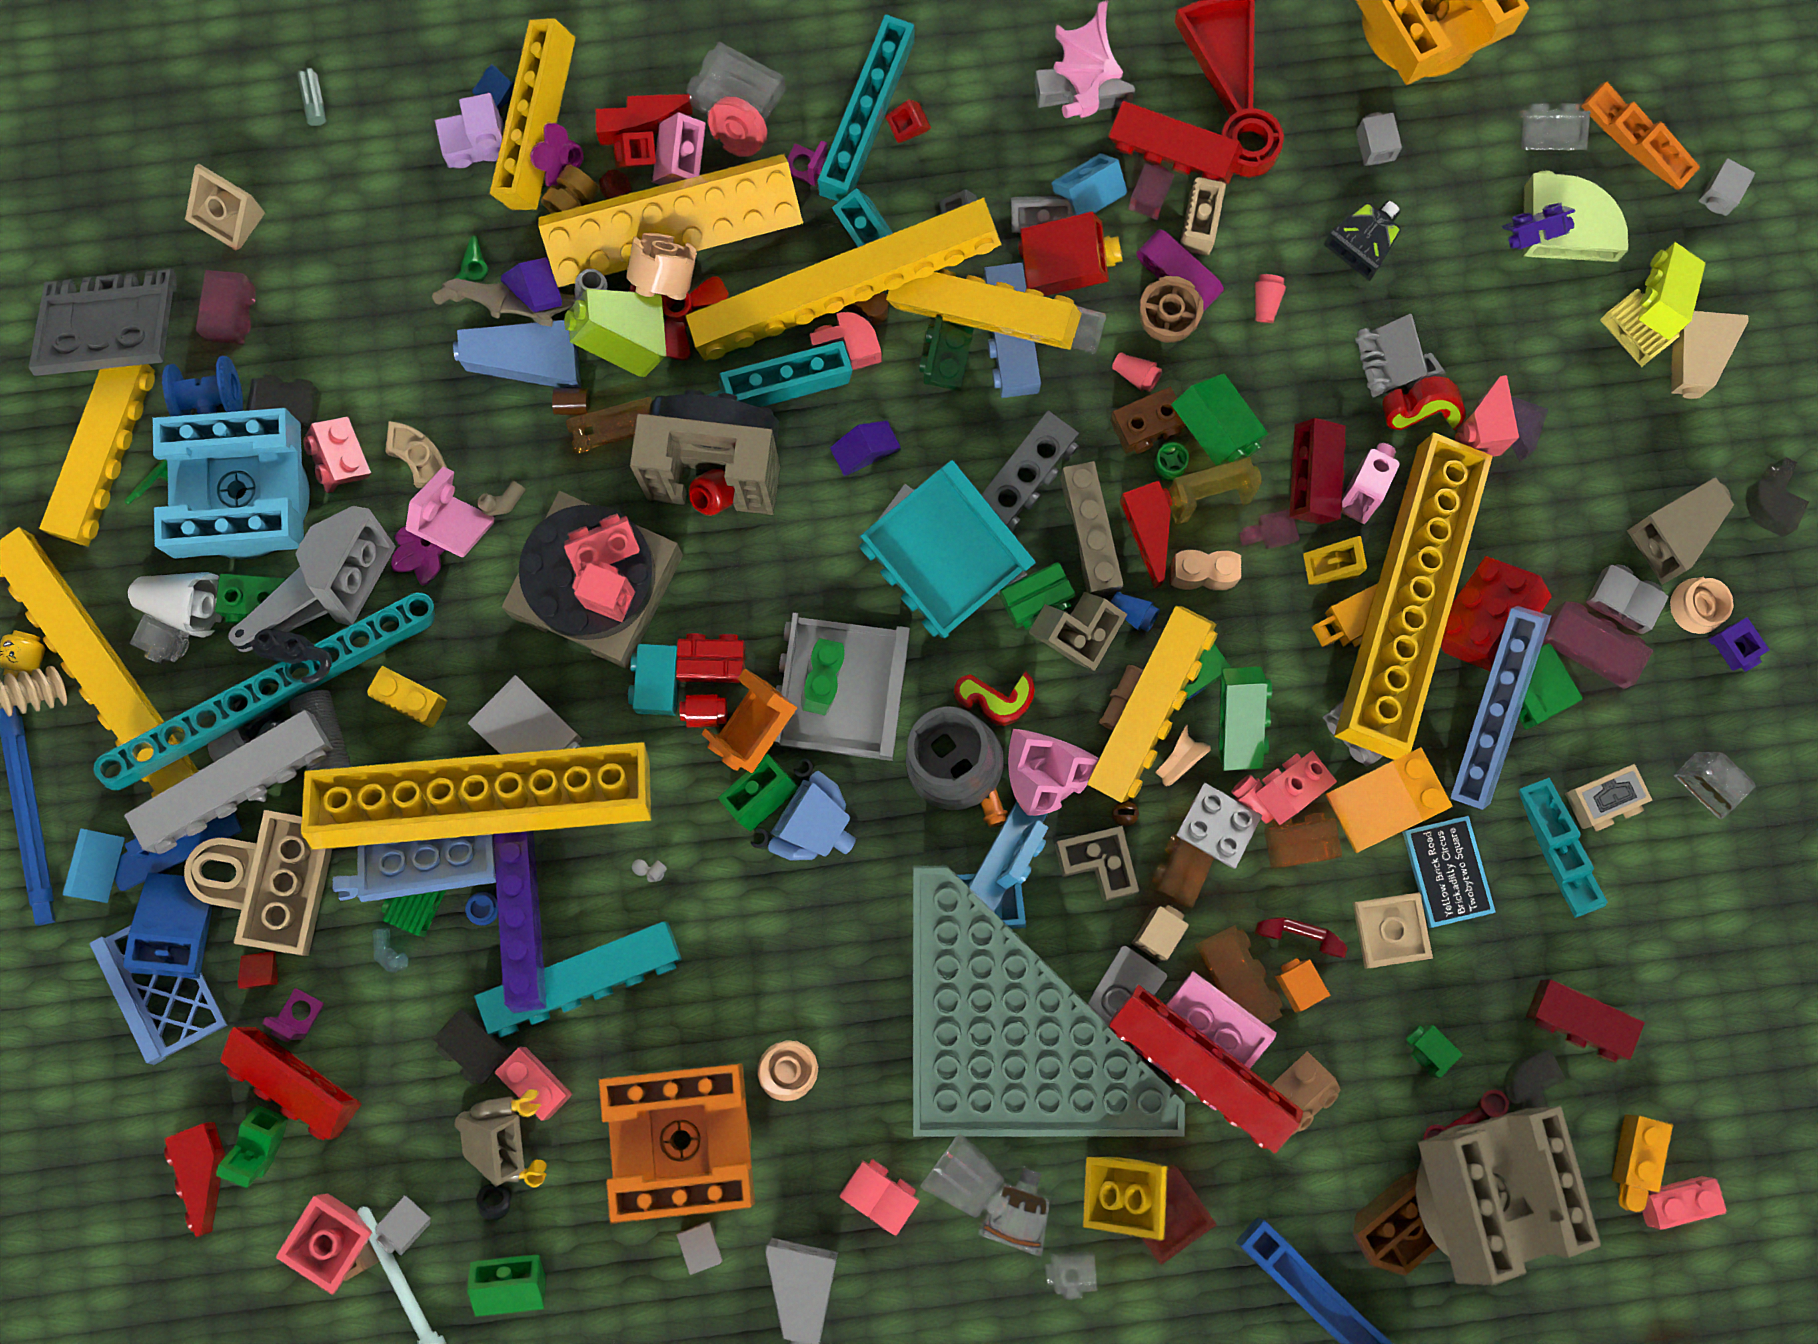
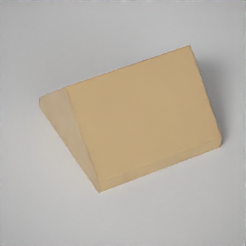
M200 164L195 165L185 220L233 249H240L264 216V210L249 193Z

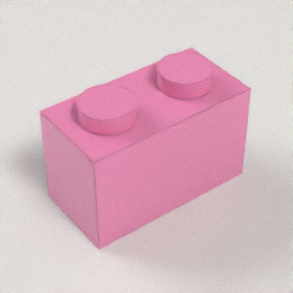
M677 113L660 123L656 164L654 165L652 182L665 185L699 176L705 122Z

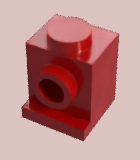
M653 132L622 133L613 136L616 169L656 164Z

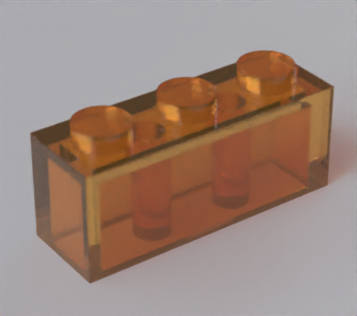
M1232 925L1195 944L1219 991L1265 1025L1282 1017L1279 1010L1283 1007L1282 1002L1274 989L1269 991L1263 979L1267 977L1266 971L1258 959L1253 960L1248 950L1251 947V943L1243 929L1238 930L1236 925Z

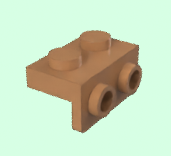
M1309 1052L1302 1055L1271 1084L1273 1088L1304 1111L1301 1124L1292 1135L1298 1130H1305L1312 1123L1315 1114L1322 1108L1331 1106L1336 1101L1341 1090L1335 1077Z

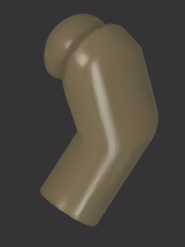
M512 481L501 496H492L488 493L481 495L477 502L478 507L484 514L489 516L509 513L526 489L517 482Z

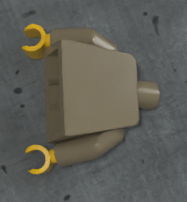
M527 1090L519 1100L507 1097L476 1103L470 1111L460 1113L455 1120V1128L461 1134L464 1157L496 1186L505 1181L519 1182L520 1179H524L529 1186L538 1187L547 1176L544 1173L547 1163L539 1159L533 1160L528 1169H524L519 1116L514 1114V1111H518L521 1115L529 1117L537 1111L541 1104H531L529 1102L537 1097L539 1094L537 1090Z

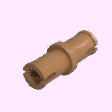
M1127 665L1117 689L1112 690L1110 694L1112 699L1099 721L1105 728L1114 731L1143 673L1142 669L1133 665Z

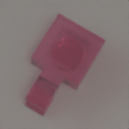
M1290 509L1262 515L1258 518L1259 525L1243 528V532H1239L1242 545L1264 540L1266 549L1297 542L1300 538L1294 518L1289 517Z

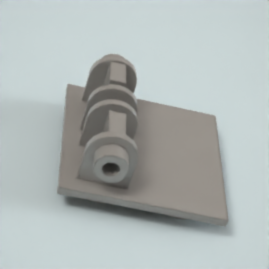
M1408 314L1371 332L1368 328L1357 332L1358 337L1355 341L1360 349V360L1364 364L1362 367L1366 372L1367 386L1370 388L1372 397L1379 396L1428 375L1412 314Z
M1204 782L1198 795L1192 801L1190 810L1176 836L1235 869L1262 815Z

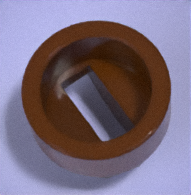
M1130 800L1123 803L1118 802L1112 810L1114 822L1122 827L1133 825L1139 817L1137 805ZM1118 809L1134 810V815H1118Z

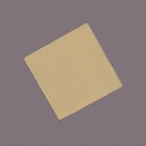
M1420 892L1352 903L1365 969L1433 958Z

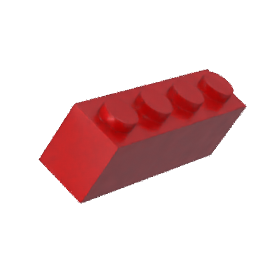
M1125 101L1121 104L1109 134V138L1116 144L1115 149L1129 155L1136 151L1144 154L1143 159L1151 163L1161 165V162L1164 161L1173 164L1172 169L1181 174L1190 175L1192 171L1202 175L1201 178L1224 182L1228 185L1243 151L1239 141Z

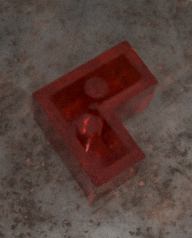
M1172 1163L1167 1166L1164 1239L1140 1237L1160 1265L1217 1225L1177 1166Z

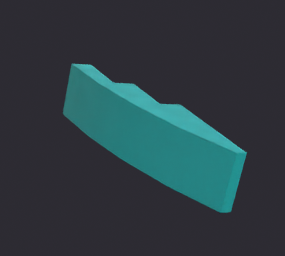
M1547 778L1520 788L1518 792L1532 829L1574 918L1605 907L1608 901L1592 874L1594 867L1579 841L1581 834L1551 779Z

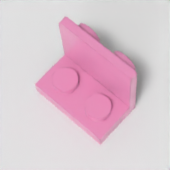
M442 467L411 499L405 530L460 557H464L493 525L494 517L486 515L481 510L453 497L455 487L452 486L454 471Z

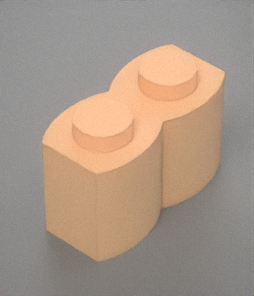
M1184 550L1175 554L1171 561V585L1179 589L1190 590L1204 586L1212 590H1227L1235 587L1241 579V555L1232 551H1216L1208 555L1198 550Z

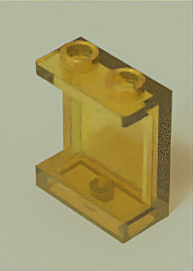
M1249 457L1175 478L1169 489L1173 503L1170 508L1175 524L1189 521L1197 506L1195 500L1237 489L1242 505L1250 504L1259 490V485L1262 484L1258 467L1252 465Z

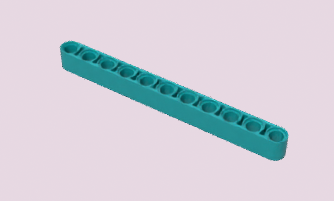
M424 593L410 594L314 644L328 653L335 652L339 654L338 660L332 663L329 673L322 680L308 684L303 683L301 679L292 678L293 672L298 668L308 669L309 673L307 676L315 674L320 668L319 661L309 660L296 664L280 662L101 755L94 764L96 777L105 787L111 790L123 789L285 704L294 697L304 694L430 627L435 620L432 599ZM417 606H423L428 609V612L420 617L411 614L412 609ZM389 621L399 624L398 628L392 632H386L381 628L383 624ZM357 637L369 639L368 644L361 648L353 646L352 642ZM267 684L279 686L277 692L273 695L262 694V689ZM240 699L248 701V705L244 710L239 712L231 710V706L235 701ZM204 717H217L212 727H200V722ZM176 732L185 733V738L181 743L176 745L169 744V738L172 734ZM146 748L153 749V755L149 760H137V755L141 750ZM110 766H121L119 775L114 778L105 777V773Z

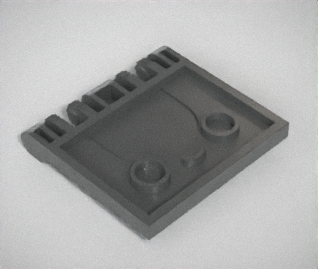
M158 270L157 275L154 271H147L143 286H139V280L134 273H127L125 281L121 274L97 276L95 283L91 277L83 279L80 292L77 293L76 286L71 279L64 280L63 283L60 281L45 282L29 362V369L32 374L39 376L162 363L164 361L173 292H176L177 286L174 270Z

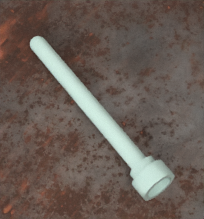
M361 1207L357 1214L372 1231L369 1241L420 1339L417 1343L446 1344L443 1336L439 1337L436 1331L432 1332L393 1254H389L376 1242L379 1236L376 1234L375 1227L378 1224L368 1207Z

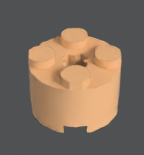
M643 233L642 240L633 237L627 268V279L636 286L635 291L640 295L652 297L655 293L676 300L685 299L686 293L690 289L697 255L696 249L689 243L685 244V248L674 244V237L669 235Z

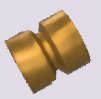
M568 164L556 179L558 185H551L542 197L541 202L553 214L577 208L583 204H590L600 189L583 171Z

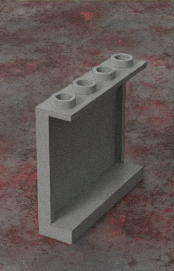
M793 613L792 622L786 621L784 630V641H789L787 654H781L779 672L784 673L783 686L777 685L776 690L798 708L776 738V746L893 761L910 628L897 626L896 630L799 618L798 613ZM820 638L843 643L845 651L844 661L837 677V693L829 712L825 716L803 711L801 707V694L808 676L809 659L814 645Z

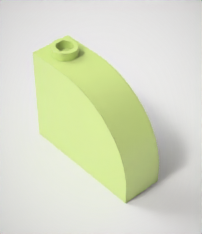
M1552 171L1533 173L1524 185V213L1535 215L1543 212V207L1554 203H1562L1563 206L1575 209V212L1567 215V217L1571 216L1574 221V229H1571L1569 234L1545 240L1543 230H1540L1541 243L1524 248L1523 256L1618 262L1628 251V230L1624 215L1615 200L1598 185L1580 177L1558 175Z

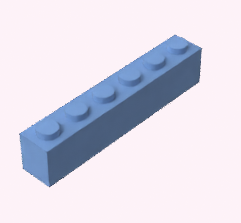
M1520 606L1511 608L1450 799L1482 810L1491 804L1551 619L1550 615Z

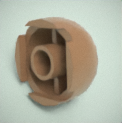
M1165 276L1152 285L1147 286L1139 302V319L1143 329L1152 338L1161 342L1174 343L1186 339L1197 328L1203 315V299L1194 289L1195 286L1190 281L1179 276Z

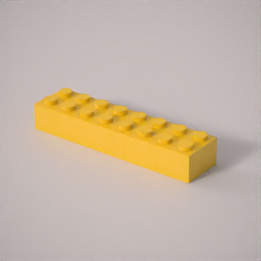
M784 154L539 217V229L557 287L575 283L577 276L586 269L598 270L603 276L627 270L633 237L642 240L643 233L669 235L674 237V244L685 248V244L689 243L696 251L803 224L789 164Z

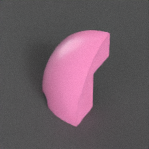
M1013 729L1009 745L1008 766L1011 787L1018 804L1028 816L1043 815L1060 809L1062 807V800L1073 792L1079 794L1085 789L1099 758L1062 740L1035 732Z

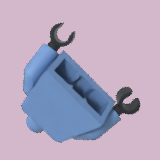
M802 759V762L809 767L808 772L802 774L794 768V773L803 782L774 826L771 834L764 829H756L755 831L764 834L765 840L759 845L751 841V845L762 850L768 848L771 853L788 860H813L818 854L826 857L833 847L847 854L853 848L856 838L844 831L850 816L845 812L846 803L842 793L835 782L820 771L815 772L810 760Z

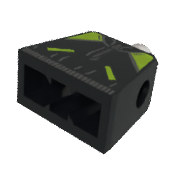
M1386 201L1379 210L1370 203H1365L1329 233L1323 245L1368 281H1371L1401 232V228L1393 222L1401 213L1400 209L1391 201Z

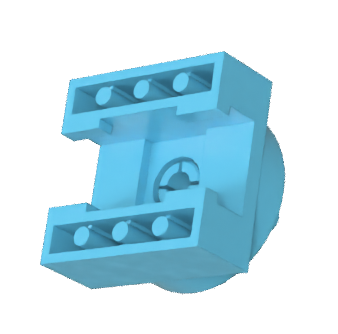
M286 408L153 418V456L158 460L166 459L168 461V506L154 507L155 547L172 558L220 555L231 559H253L277 550L299 548L301 541L304 539L303 521L308 511L310 488L305 469L302 466L301 423ZM247 488L248 490H246L245 495L236 500L237 493L241 489Z

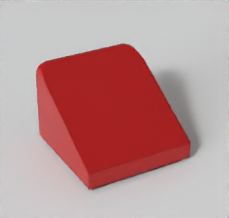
M910 99L885 116L897 143H902L931 129L921 105Z
M276 951L241 956L238 989L278 985Z

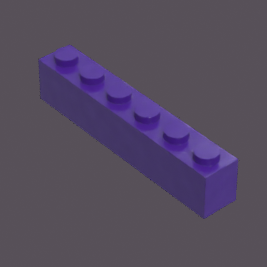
M534 831L493 834L504 1005L512 1013L547 1009Z

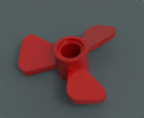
M710 277L690 294L687 292L686 298L682 300L672 299L667 295L661 294L663 316L666 321L664 323L667 358L684 361L691 355L685 327L688 326L687 314L695 312L694 308L708 307L729 298L728 291L719 277ZM631 284L629 292H636V286ZM676 303L685 305L684 309L680 312L670 311V308Z

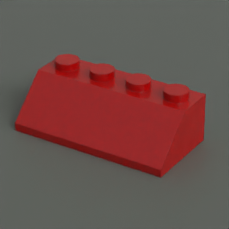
M233 1027L230 1031L220 1062L228 1067L226 1072L231 1077L240 1082L247 1080L255 1086L253 1092L269 1102L272 1099L282 1106L280 1111L285 1116L294 1121L301 1119L309 1125L308 1132L320 1140L327 1138L329 1140L340 1136L362 1105L361 1102L256 1027Z

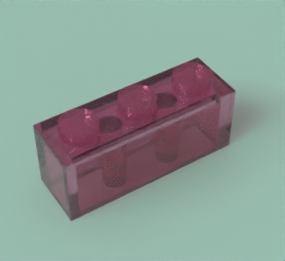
M1565 601L1556 607L1543 640L1544 644H1551L1558 652L1623 689L1636 684L1654 651L1645 646L1646 642L1643 639L1632 634L1626 635L1616 629L1617 626L1613 622L1592 616L1587 613L1588 609L1577 602Z

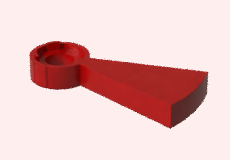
M1202 0L1178 9L1174 23L1230 116L1224 124L1221 135L1238 141L1237 137L1241 133L1252 131L1258 133L1265 142V147L1259 151L1250 152L1243 148L1234 173L1244 177H1255L1256 175L1265 174L1278 160L1284 142V133L1282 128H1280V123L1273 115L1264 110L1253 108L1255 0Z

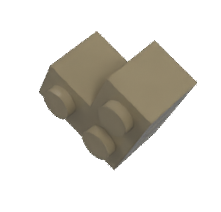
M1084 592L1071 615L1045 604L1028 633L1074 663L1095 671L1128 614L1106 599Z
M1122 826L1057 841L1054 845L1062 877L1095 870L1102 901L1139 892Z

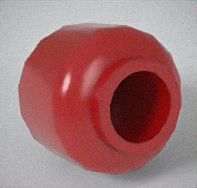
M720 469L708 470L691 482L689 487L691 504L702 514L708 516L716 515L733 504L735 488L734 486H727L724 477L725 471Z

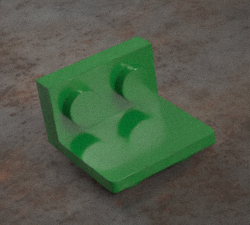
M1546 644L1540 649L1518 717L1525 730L1582 700L1580 692L1551 644Z

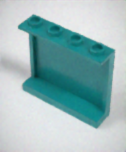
M953 460L946 463L858 536L862 541L859 545L861 551L870 561L874 558L877 559L883 567L879 571L891 586L897 584L904 592L901 599L912 612L916 609L920 611L925 618L921 623L933 637L937 634L941 638L949 636L948 633L1022 571H1026L1036 563Z

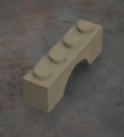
M1095 461L1063 467L1060 480L1066 506L1072 516L1077 534L1081 571L1086 592L1098 597L1114 595L1117 591H1121L1123 581Z

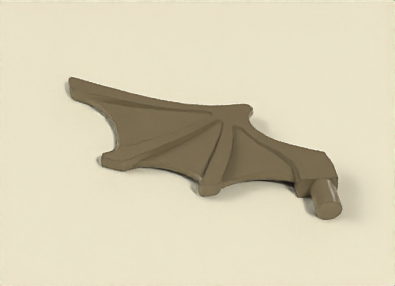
M458 278L443 283L442 289L432 295L434 302L438 305L449 299L459 302L464 298H469L485 305L491 311V316L499 318L501 313H514L531 317L538 324L549 327L553 326V320L551 319L553 315L569 310L575 303L573 295L560 293L562 306L533 312L502 282L497 284H481Z

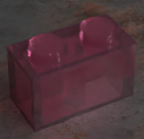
M205 271L196 331L206 341L244 344L245 335L249 334L251 329L249 310L250 304H253L255 301L256 291L254 285L243 273Z

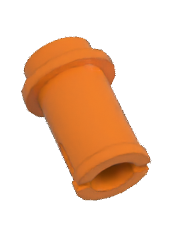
M995 788L989 794V798L987 797L980 802L985 815L983 822L988 823L989 828L1004 824L1008 815V811L1002 807L997 789Z

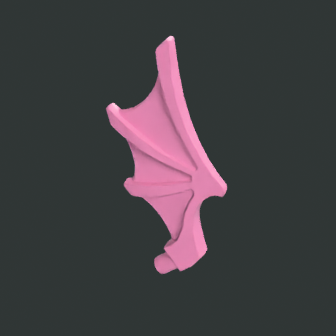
M1108 1L1099 3L1096 14L1091 22L1079 29L1065 31L1061 26L1056 25V39L1063 46L1064 58L1062 62L1055 63L1054 69L1058 74H1062L1069 79L1077 92L1073 103L1062 106V113L1065 118L1077 115L1082 118L1097 112L1099 107V87L1106 80L1120 79L1122 77L1123 71L1115 61L1107 39L1106 11Z

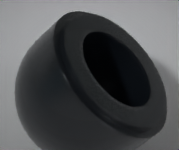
M488 1184L481 1188L476 1196L479 1214L488 1220H498L504 1217L511 1206L509 1190L501 1184L497 1186ZM496 1192L503 1197V1201L499 1205L489 1206L485 1203V1199L491 1193Z

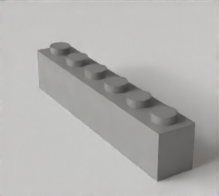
M303 710L126 813L124 816L142 849L161 854L174 848L177 845L176 840L185 835L192 836L203 831L207 827L206 823L216 817L224 818L237 810L236 805L246 799L252 801L263 796L267 792L266 788L275 782L283 783L292 779L297 774L296 770L304 765L312 766L326 758L325 753L333 748L315 716Z

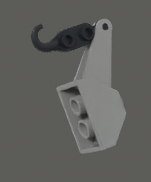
M351 506L309 528L295 553L300 567L229 632V640L239 651L248 652L253 649L260 657L289 664L309 660L319 661V670L311 676L302 677L301 681L312 684L325 678L332 666V659L329 653L313 645L304 636L289 633V631L326 613H329L337 623L354 624L396 547L370 509Z

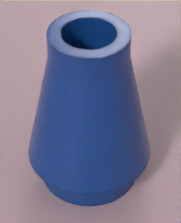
M1118 591L1110 602L1128 614L1125 620L1138 631L1143 629L1149 632L1160 611L1159 608L1154 606V602L1128 596Z

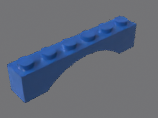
M1257 1217L1235 1241L1340 1344H1392L1336 1292L1265 1220Z

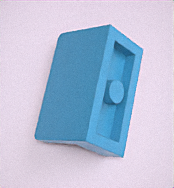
M1101 153L1051 182L1055 194L1069 199L1073 216L1092 211L1095 213L1127 193L1119 160Z

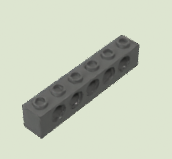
M1049 410L981 494L1011 532L1020 523L1021 519L1018 516L1024 508L1030 510L1039 499L1040 494L1037 491L1044 483L1049 486L1058 475L1060 470L1056 467L1063 458L1069 461L1079 447L1076 444L1079 433ZM1041 447H1048L1054 452V455L1050 458H1043L1038 454L1037 450ZM1023 471L1031 472L1035 480L1030 483H1024L1018 478V474ZM1002 496H1010L1015 500L1016 504L1006 508L1000 505L998 499Z

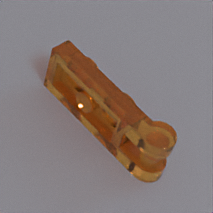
M651 396L568 419L566 426L568 432L572 433L573 441L571 442L573 452L584 453L598 446L634 437L638 414L648 415L649 406L652 402ZM592 426L594 434L586 436L584 429Z

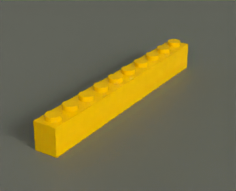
M982 198L687 314L686 318L695 348L705 361L718 359L727 352L737 348L749 347L755 341L768 336H777L793 326L808 324L816 317L838 312L845 306L857 301L869 300L875 294L885 290L897 289L908 281L928 277L934 271L947 266H956L962 263L963 260L977 254H987L995 247L1000 246L1001 243L985 199Z
M18 527L0 540V577H5L10 583L7 589L13 598L19 603L23 602L28 609L25 612L28 620L36 628L40 627L46 636L43 638V641L53 653L56 654L58 652L64 661L61 663V666L66 674L72 679L76 678L82 686L79 689L82 697L90 705L94 704L100 712L97 714L100 723L107 730L110 731L112 729L118 739L115 740L117 747L164 723L162 717L33 534ZM172 734L169 738V744H179L176 737ZM146 748L141 750L137 755V760H149L153 755V749ZM186 755L141 780L144 782L148 781L154 791L151 795L154 798L199 772L190 757Z

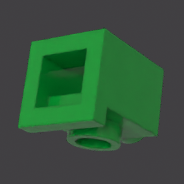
M1418 1025L1405 1038L1408 1041L1407 1045L1413 1050L1411 1056L1424 1068L1428 1066L1431 1068L1427 1072L1431 1078L1440 1079L1463 1055L1434 1025H1424L1423 1027Z

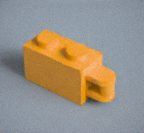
M1378 583L1331 606L1325 612L1327 619L1311 627L1322 647L1337 640H1340L1343 646L1351 642L1354 647L1361 645ZM1329 624L1332 625L1336 632L1333 636L1330 635L1326 627Z
M1625 1114L1611 1181L1621 1183L1618 1203L1623 1209L1640 1212L1646 1207L1649 1191L1659 1193L1673 1125L1642 1116Z

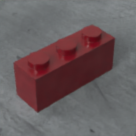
M1312 418L1295 424L1290 518L1319 525L1341 519L1344 449L1346 446L1345 425L1319 418Z
M1551 979L1540 980L1526 1014V1017L1536 1021L1534 1027L1550 1034H1554L1555 1030L1567 1035L1565 1041L1584 1049L1586 1045L1598 1050L1597 1056L1616 1063L1618 1059L1631 1060L1645 1022Z

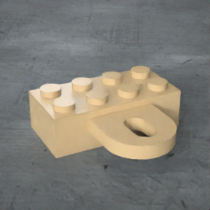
M264 810L257 844L228 838H213L202 842L190 853L184 869L185 881L190 892L205 903L241 910L234 944L309 956L333 848L312 849L301 834V816ZM209 860L227 862L235 866L236 876L230 882L213 881L204 878L201 869L203 864Z

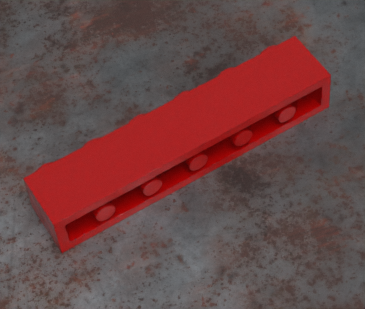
M1139 984L1115 1012L1108 1026L1113 1029L1118 1038L1125 1042H1130L1140 1049L1141 1054L1148 1061L1162 1066L1168 1071L1169 1076L1175 1082L1188 1086L1195 1092L1201 1102L1209 1106L1212 1105L1223 1113L1224 1118L1231 1125L1241 1127L1250 1134L1252 1140L1258 1146L1268 1148L1275 1154L1300 1126L1304 1112L1301 1108Z

